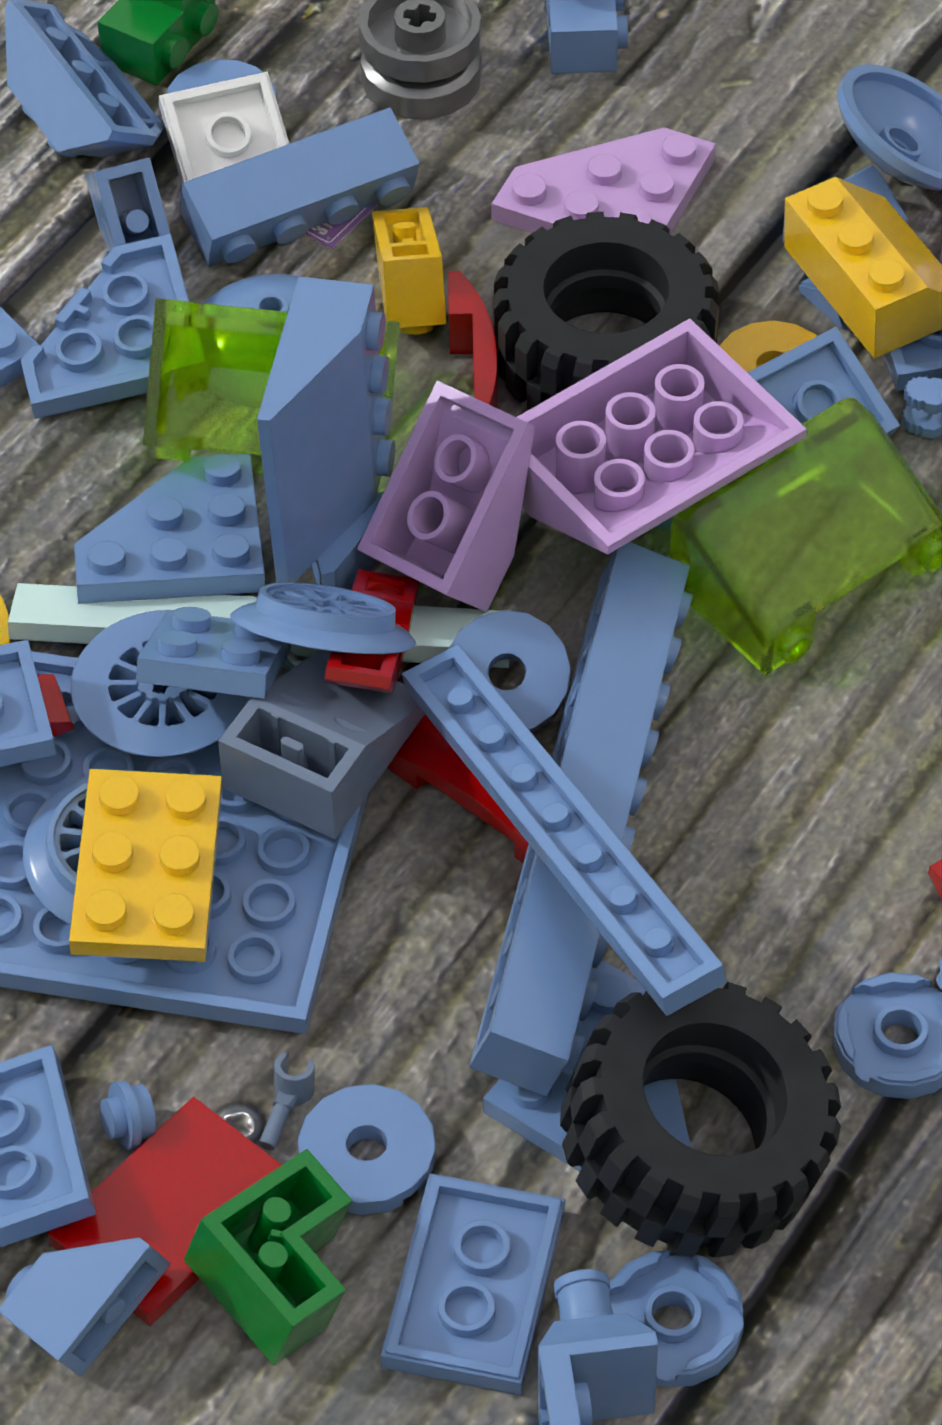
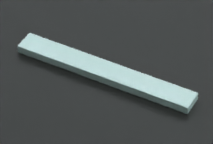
M17 583L8 618L9 638L13 640L89 644L94 637L110 625L143 612L175 610L181 607H199L209 611L211 616L230 618V614L234 610L248 603L256 602L257 597L210 595L78 604L77 586ZM415 606L409 633L415 639L416 645L412 649L405 651L403 662L423 663L448 650L462 628L479 616L501 610H488L485 612L480 609ZM291 644L288 656L310 657L318 652L319 649ZM510 659L499 660L492 667L509 668Z

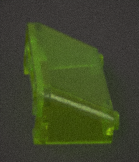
M156 298L143 445L155 446L154 458L191 461V450H213L261 455L257 417L288 312ZM386 321L384 342L379 355L388 356L389 358L388 382L383 398L392 400L400 322Z
M855 398L843 399L802 424L807 429L806 438L673 516L670 558L690 565L684 591L692 594L690 606L765 676L784 663L791 664L798 661L808 652L813 643L812 632L816 613L898 560L912 575L921 574L925 571L931 573L942 567V512L875 415Z

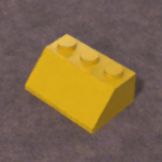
M834 177L785 198L784 248L874 359L942 329V265L884 196Z

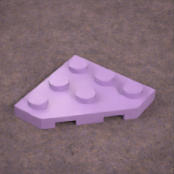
M663 127L517 166L513 169L491 203V220L533 233L542 226L546 230L552 229L553 223L556 220L572 216L573 220L586 218L588 212L604 211V217H619L620 212L637 215L638 221L649 224L651 219L660 222L670 229L669 234H671L715 161L716 143Z

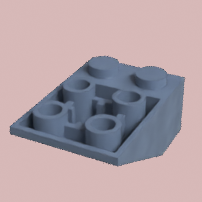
M319 650L276 679L265 699L251 697L218 740L224 789L330 838L336 839L425 713L409 695L405 684L398 681L392 694L326 683L325 672L331 652Z

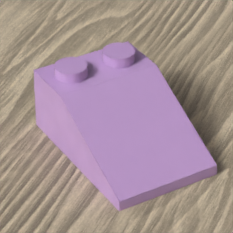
M437 380L357 550L449 597L487 612L514 557L535 426Z

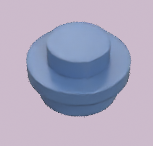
M124 1080L112 1083L109 1087L108 1098L102 1099L100 1103V1117L103 1129L109 1139L117 1138L118 1143L124 1150L138 1148L142 1140L148 1139L156 1131V1116L151 1096L143 1084L130 1086Z

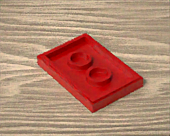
M193 1096L91 1191L96 1215L47 1232L49 1243L54 1249L59 1251L140 1237L154 1248L171 1265L133 1311L135 1315L151 1326L199 1280L198 1276L183 1259L200 1220L282 1164Z

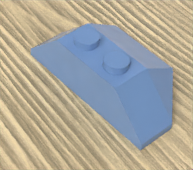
M8 0L5 5L7 86L22 104L24 113L35 121L47 137L49 146L59 154L67 157L85 155L102 158L153 146L161 136L165 126L114 61L83 32L68 25L64 21L66 16L55 5L27 0Z

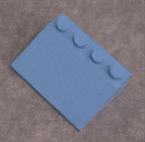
M300 276L297 279L257 417L276 583H294L376 500L381 477H390L392 475L395 461V441L386 439L391 426L392 400L383 398L388 382L389 358L388 356L379 355L385 337L386 316L384 312H376L374 285Z

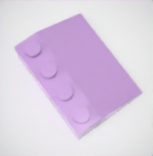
M689 318L517 416V418L535 426L522 508L530 517L608 555L806 438L807 429Z

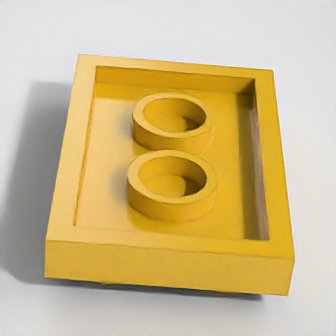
M89 769L69 936L70 955L206 962L222 798V776Z

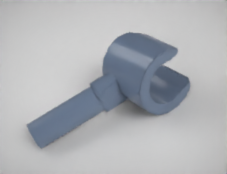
M288 1052L279 1054L275 1059L274 1093L276 1098L258 1143L262 1148L267 1150L275 1149L287 1117L292 1112L294 1105L303 1104L313 1096L315 1064L312 1059L308 1063L307 1070L296 1076L288 1075Z

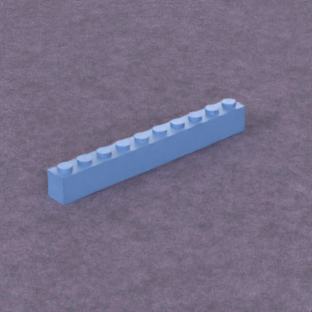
M631 542L613 551L599 577L552 754L553 760L629 851L635 836V829L626 826L628 816L636 814L647 786V780L638 777L640 767L645 768L648 765L659 737L658 731L650 729L652 719L658 720L670 692V685L662 682L663 674H668L671 671L681 646L682 640L673 636L674 629H679L683 624L692 601V594L684 591L690 565ZM529 844L469 1068L546 1096L560 1073L570 1076L579 1061L585 1038L575 1032L578 1020L584 1021L594 1002L598 983L588 979L591 967L597 968L599 966L608 942Z

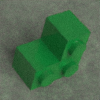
M118 0L97 22L100 49L114 61L122 72L157 86L173 68H178L183 63L187 53L203 36H207L212 32L218 19V7L215 0Z
M308 1149L203 1217L198 1224L183 1259L273 1366L327 1328L346 1291L345 1287L315 1253L333 1241L353 1200Z

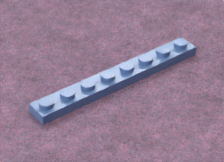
M458 644L402 673L409 695L666 1016L727 983L724 966Z

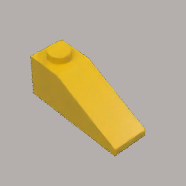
M418 207L371 211L383 308L388 329L398 328V331L403 334H422L431 331L433 325L446 324L442 254L429 208Z

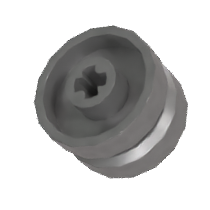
M367 0L360 12L359 45L362 50L360 61L361 83L368 99L381 110L391 107L394 115L405 119L429 120L451 115L468 105L480 89L482 75V52L480 50L481 14L475 1Z

